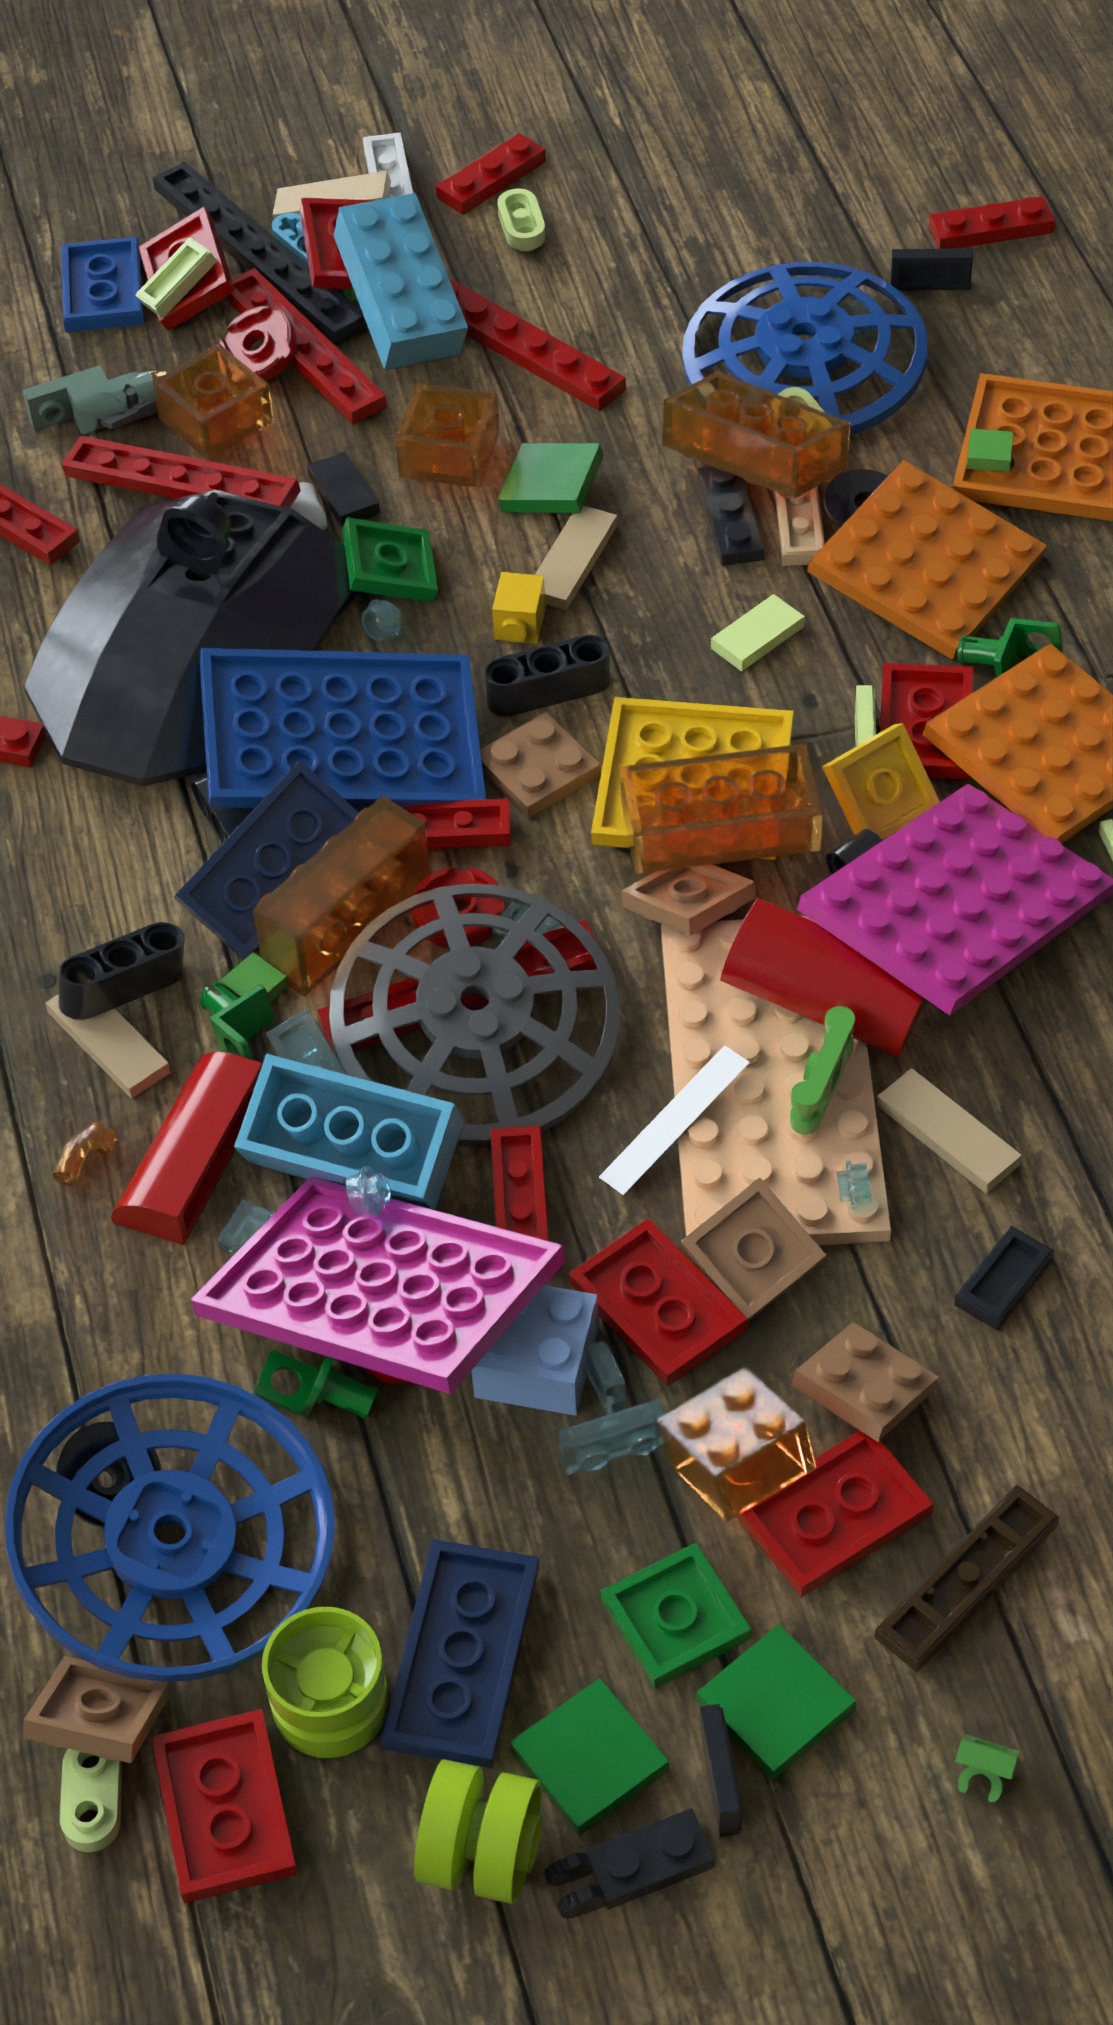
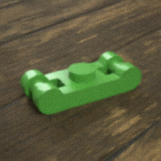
M837 1006L828 1010L825 1017L826 1034L819 1053L812 1051L807 1060L803 1079L806 1081L799 1082L792 1088L791 1105L793 1108L790 1113L791 1128L799 1134H812L819 1128L852 1054L854 1042L852 1034L855 1027V1016L847 1007Z

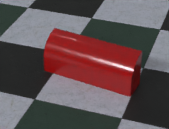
M756 898L738 930L720 977V981L822 1025H825V1017L829 1009L837 1006L847 1007L855 1016L853 1038L897 1057L901 1054L927 1003V1000L814 921L759 898Z
M225 1052L207 1053L198 1060L111 1215L112 1223L185 1245L236 1151L234 1146L263 1065L261 1062Z

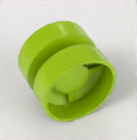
M315 1607L303 1610L290 1616L275 1629L263 1652L262 1674L273 1719L283 1739L299 1752L317 1758L342 1757L366 1746L383 1727L389 1709V1691L382 1652L373 1629L358 1615L336 1607Z
M443 1759L433 1775L421 1816L414 1858L415 1881L425 1885L456 1891L465 1876L470 1861H475L473 1874L475 1895L514 1905L520 1897L527 1874H530L533 1869L540 1844L543 1816L540 1814L542 1783L537 1779L502 1772L492 1788L488 1802H483V1769L478 1766Z

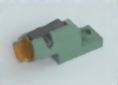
M100 365L22 390L29 422L34 431L73 419L82 435L106 427L116 429L124 424L137 422L142 418L161 413L163 409L167 408L168 403L175 401L173 386L165 370L156 372L154 369L142 373L132 372L108 380Z

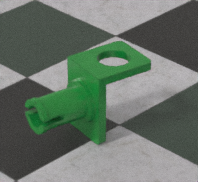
M1010 618L1005 633L999 640L962 635L958 645V662L960 664L970 663L995 666L997 678L1016 665L1019 655L1031 656L1043 648L1029 640L1028 634L1032 632H1039L1048 636L1052 645L1064 654L1061 626L1058 623Z
M211 983L212 988L220 996L216 995L209 987H205L200 995V1005L213 1014L209 1019L220 1052L231 1053L253 1060L246 1040L275 1020L266 988L258 985L240 998H237L222 983Z
M274 1350L268 1355L254 1388L253 1395L306 1419L314 1404L320 1405L322 1400L365 1419L376 1396L378 1387H372L334 1371L336 1365L332 1364L334 1360L332 1357L325 1356L320 1369ZM278 1370L293 1372L299 1378L300 1389L291 1395L280 1394L272 1386L271 1376Z

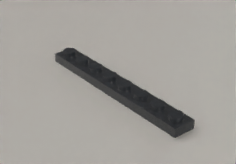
M183 161L152 177L154 190L186 217L205 207L213 217L221 247L248 270L255 268L334 344L368 327L362 310L337 289L312 288L309 266L186 162Z

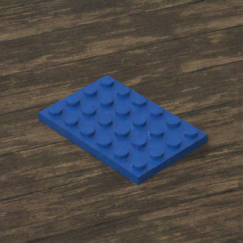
M201 648L199 660L209 807L255 808L299 760L305 763L356 810H377L464 800H486L469 655Z

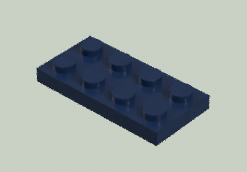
M299 760L175 894L174 899L244 960L364 830L369 821L305 763Z
M432 1539L381 1737L383 1749L493 1769L539 1573V1557Z

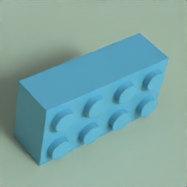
M416 193L339 207L333 236L384 370L460 355L468 326Z
M266 1054L234 1147L248 1163L306 1179L315 1177L435 1210L464 1119L456 1105L451 1102Z

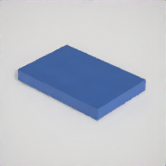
M139 237L61 245L62 306L65 332L145 324L144 304L136 297L137 292L143 287Z

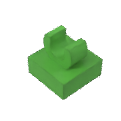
M966 1734L961 1739L955 1760L957 1763L967 1765L958 1779L959 1792L966 1794L972 1776L982 1774L988 1777L991 1782L988 1801L995 1803L1003 1792L1004 1782L1002 1777L1007 1779L1013 1778L1021 1751Z

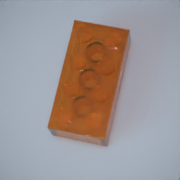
M716 371L664 399L663 446L678 451L684 457L698 459L718 470L740 476L748 483L762 485L777 491L779 495L785 498L796 499L847 469L850 422Z
M806 744L620 766L621 804L635 874L821 851L823 813Z
M382 796L369 808L360 811L355 820L341 833L328 839L322 849L309 861L296 867L290 877L272 893L264 895L259 900L257 906L252 910L260 955L262 959L287 976L288 987L303 997L308 995L339 966L351 943L370 922L388 908L413 896L416 886L427 875H430L425 822L385 796Z

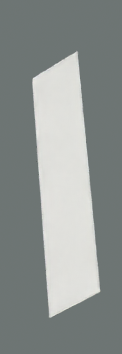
M724 1045L599 1178L624 1195L750 1062Z

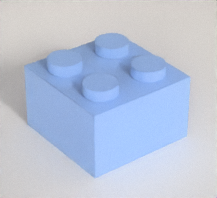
M544 1286L472 1369L474 1398L577 1416L599 1328L597 1294Z

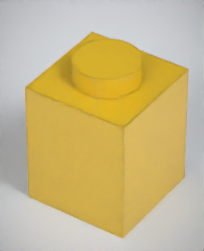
M501 572L492 608L494 640L538 644L546 609L544 576Z

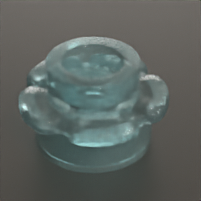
M375 599L371 601L368 608L362 613V626L367 635L373 640L382 641L386 638L392 640L401 631L402 618L400 611L395 605L386 600L380 601Z
M847 1160L846 1170L837 1171L840 1202L851 1201L852 1210H857V1205L872 1203L867 1163L851 1165V1160Z
M369 1166L363 1167L362 1172L348 1177L346 1183L347 1196L354 1212L358 1215L373 1213L375 1216L381 1215L384 1211V1204L390 1201V1187L386 1177L382 1173L376 1174L375 1170Z

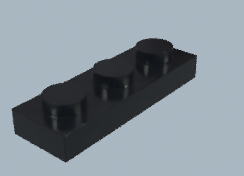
M733 462L698 468V480L721 565L726 566L764 560V548L740 463Z

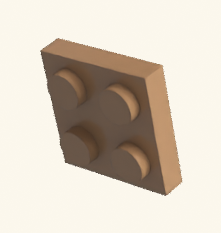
M547 712L480 749L483 774L528 819L601 776L600 763Z
M685 855L621 890L622 907L640 914L646 919L654 920L676 929L679 933L691 936L756 898L755 881L690 855Z
M760 1177L682 1239L680 1243L708 1279L748 1318V1322L826 1259V1254Z
M852 1322L796 1369L791 1385L879 1442L934 1392L939 1376L876 1337L872 1332Z
M64 1656L24 1718L23 1738L45 1743L55 1748H67L97 1755L107 1760L132 1763L169 1699L170 1682L133 1679L100 1669L85 1660Z

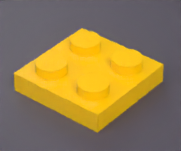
M903 723L890 726L822 766L854 835L863 829H869L885 840L940 803Z

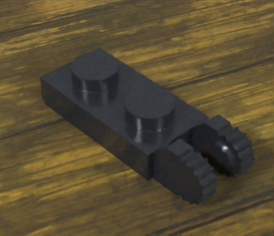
M690 1808L587 1848L585 1853H574L566 1856L564 1859H559L548 1865L544 1874L550 1886L553 1885V1887L593 1874L597 1885L583 1887L578 1891L567 1894L558 1901L559 1904L557 1906L563 1919H573L605 1906L607 1910L711 1870L715 1867V1858L694 1810Z

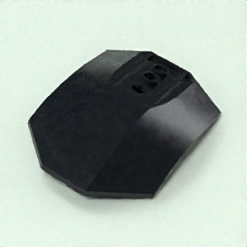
M214 490V492L218 493L217 504L227 512L231 519V532L227 541V549L221 568L216 575L212 574L209 579L204 581H192L188 578L192 575L190 568L169 563L168 557L160 556L156 546L157 533L164 512L167 508L175 507L183 498L140 507L100 552L64 603L42 641L24 684L25 694L62 764L141 786L207 772L199 660L201 648L317 651L338 617L359 592L350 590L344 545L294 509ZM213 491L200 493L196 495L203 496L206 498Z

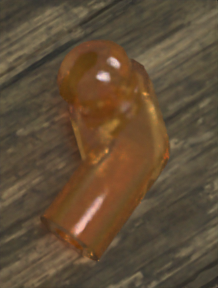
M98 1121L90 1122L64 1143L53 1178L63 1185L71 1186L76 1184L85 1157L92 1149L102 1155L107 1154L115 1144L117 1138L115 1131L105 1128V1123Z

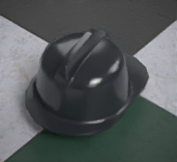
M214 491L206 498L198 495L186 496L175 507L167 508L162 516L157 533L156 546L160 556L168 557L169 563L190 568L192 575L188 578L193 580H207L212 574L216 575L221 568L227 549V541L231 532V519L227 512L217 504L218 493Z

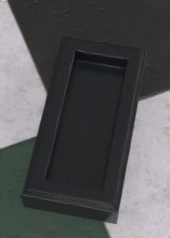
M892 249L890 284L898 290H971L973 249Z
M345 451L307 464L308 476L341 527L344 526L347 517L363 520L380 513L379 501Z
M1010 1226L955 1295L954 1305L998 1331L1052 1263L1055 1250L1017 1228Z
M720 1704L701 1706L700 1735L719 1837L739 1834V1830H742V1806L723 1707H720Z

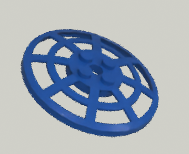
M795 262L752 271L732 280L715 291L700 305L690 320L684 335L682 357L686 381L693 395L718 420L740 432L755 437L793 443L779 426L776 419L757 415L767 396L776 398L780 392L787 388H802L809 392L815 400L818 399L820 407L837 426L842 438L858 434L889 418L913 396L922 381L926 369L928 338L924 322L915 306L902 292L885 280L866 271L845 265L824 262ZM797 275H822V276L843 278L844 280H842V281L840 282V281H837V280L827 279V278H820V277H796V278H791V276H797ZM774 280L772 283L754 289L736 303L723 302L733 294L752 285ZM865 285L882 293L896 303L906 315L885 314L878 303L865 292L858 289V287ZM817 286L832 290L823 298L800 297L796 287ZM779 290L783 301L771 306L767 310L750 306L751 303L760 297ZM849 295L862 303L871 314L849 316L839 304ZM708 314L725 316L719 330V348L696 358L694 350L695 336ZM737 318L757 322L754 336L731 343V333ZM878 328V341L873 353L854 344V330ZM890 328L914 329L915 352L910 367L905 374L885 362L890 348ZM811 335L813 337L810 339L802 340L798 336ZM757 351L759 358L767 367L758 376L747 369L737 356ZM847 359L861 365L859 369L837 381H830L828 373L839 368ZM724 362L733 376L752 390L742 407L739 408L716 393L704 379L701 372ZM874 373L894 386L889 393L873 404L853 413L840 416L835 396L858 387ZM781 374L796 378L811 377L814 386H790L776 382ZM818 437L814 442L829 440L826 437Z
M177 1373L143 1375L114 1382L86 1394L59 1412L38 1433L21 1458L10 1485L5 1512L6 1554L13 1581L27 1609L43 1629L72 1654L100 1669L133 1679L160 1682L198 1680L231 1671L263 1655L265 1646L275 1629L290 1616L310 1609L317 1597L331 1561L335 1530L332 1493L323 1466L308 1440L286 1416L265 1400L238 1386L209 1377ZM179 1398L207 1402L217 1405L218 1409L206 1435L194 1431L176 1429L152 1430L140 1433L131 1403L150 1399ZM110 1411L119 1441L110 1444L94 1455L76 1473L72 1481L43 1465L50 1453L71 1432L92 1418ZM238 1415L255 1422L273 1436L294 1459L300 1472L271 1486L266 1476L252 1460L235 1447L227 1444ZM179 1448L197 1451L198 1454L189 1472L179 1470L154 1471L147 1450ZM126 1458L134 1480L117 1494L113 1502L87 1490L90 1484L103 1471ZM218 1461L227 1464L241 1475L255 1494L229 1504L222 1492L209 1482ZM32 1485L61 1501L55 1525V1547L58 1561L26 1567L22 1547V1521L26 1499ZM310 1492L314 1504L317 1527L315 1557L310 1573L279 1566L284 1541L283 1516L280 1506ZM76 1510L105 1523L104 1549L74 1557L71 1532ZM264 1514L267 1528V1546L263 1561L233 1551L236 1525ZM164 1524H175L183 1529L185 1537L176 1544H164L156 1538L154 1533L157 1528ZM113 1569L116 1575L132 1588L120 1612L111 1609L100 1600L83 1578ZM223 1572L253 1581L251 1586L236 1602L222 1612L214 1613L204 1589L212 1585ZM66 1582L83 1607L101 1622L111 1627L98 1651L81 1643L61 1627L42 1604L35 1588ZM269 1586L300 1594L292 1609L273 1630L250 1647L234 1653L222 1629L232 1625L247 1614L264 1596ZM153 1597L160 1599L183 1598L193 1623L166 1626L141 1622V1619ZM132 1636L165 1642L191 1640L201 1637L212 1662L194 1666L165 1668L138 1665L119 1659Z

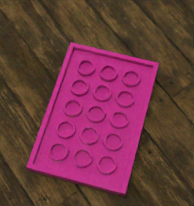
M967 784L802 894L797 910L950 1016L1109 898L1113 893V878L1102 872L1096 865L1085 861L1064 847L1058 840L1042 835L1025 822L1021 816L1012 813L998 804L983 791Z
M310 1177L191 1299L196 1316L452 1394L565 1263L563 1247L560 1244Z

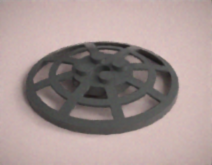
M461 884L439 887L413 895L388 908L363 929L351 943L338 966L330 995L329 1023L333 1049L345 1075L372 1081L356 1059L351 1046L379 1035L383 1046L392 1059L405 1072L413 1076L406 1091L426 1096L430 1088L434 1087L441 1091L459 1095L491 1094L498 1122L463 1124L456 1145L486 1147L491 1146L490 1129L540 1126V1133L565 1120L587 1101L602 1082L613 1060L620 1029V999L616 979L606 955L591 934L571 915L549 901L522 890L498 885ZM464 897L496 898L519 903L529 907V909L517 922L510 918L492 914H459L454 899ZM432 903L435 904L440 919L431 921L414 930L401 940L394 949L369 942L375 934L393 920L416 908ZM548 916L565 926L583 943L593 957L598 970L570 971L558 950L543 935L536 932L537 928ZM464 927H490L509 933L496 950L486 947H470ZM437 933H445L450 952L440 956L431 965L407 955L422 941ZM528 942L545 956L555 973L528 977L524 969L514 958L525 943ZM359 958L382 966L378 972L373 990L372 1008L374 1016L346 1027L343 1014L345 988L356 959ZM395 971L419 981L415 1003L388 1011V990ZM604 988L606 998L605 1026L600 1046L594 1057H591L569 1041L577 1017L576 990ZM562 992V1014L556 1031L532 1018L535 995ZM478 994L485 997L489 1003L485 1008L473 1011L465 1008L461 1002L469 995ZM417 1022L420 1023L423 1032L433 1043L422 1062L416 1059L402 1045L394 1029ZM523 1036L544 1048L529 1063L514 1071L506 1072L501 1053L512 1048ZM451 1054L468 1059H482L487 1077L462 1078L444 1074L440 1071ZM557 1058H560L582 1074L578 1081L555 1101L533 1113L521 1117L517 1116L511 1089L520 1087L538 1077Z

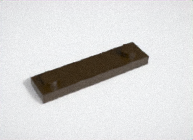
M1016 1484L875 1629L874 1638L918 1673L1058 1527L1060 1517Z

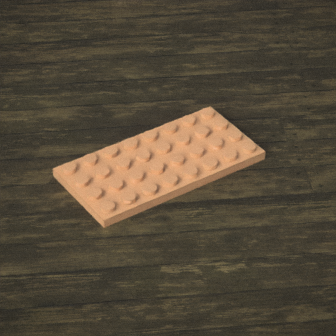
M744 919L715 921L701 932L691 936L679 933L676 929L661 924L674 1098L724 1045L750 1062L678 1137L685 1235H689L760 1177L817 1245L890 1241L891 1227L867 1043L854 1038L852 1054L819 1128L812 1134L807 1135L795 1132L790 1124V1113L793 1108L791 1105L792 1088L795 1084L806 1081L803 1079L807 1060L812 1051L820 1052L826 1034L825 1025L720 981L726 958Z

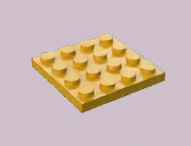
M614 697L591 830V845L776 860L794 711Z

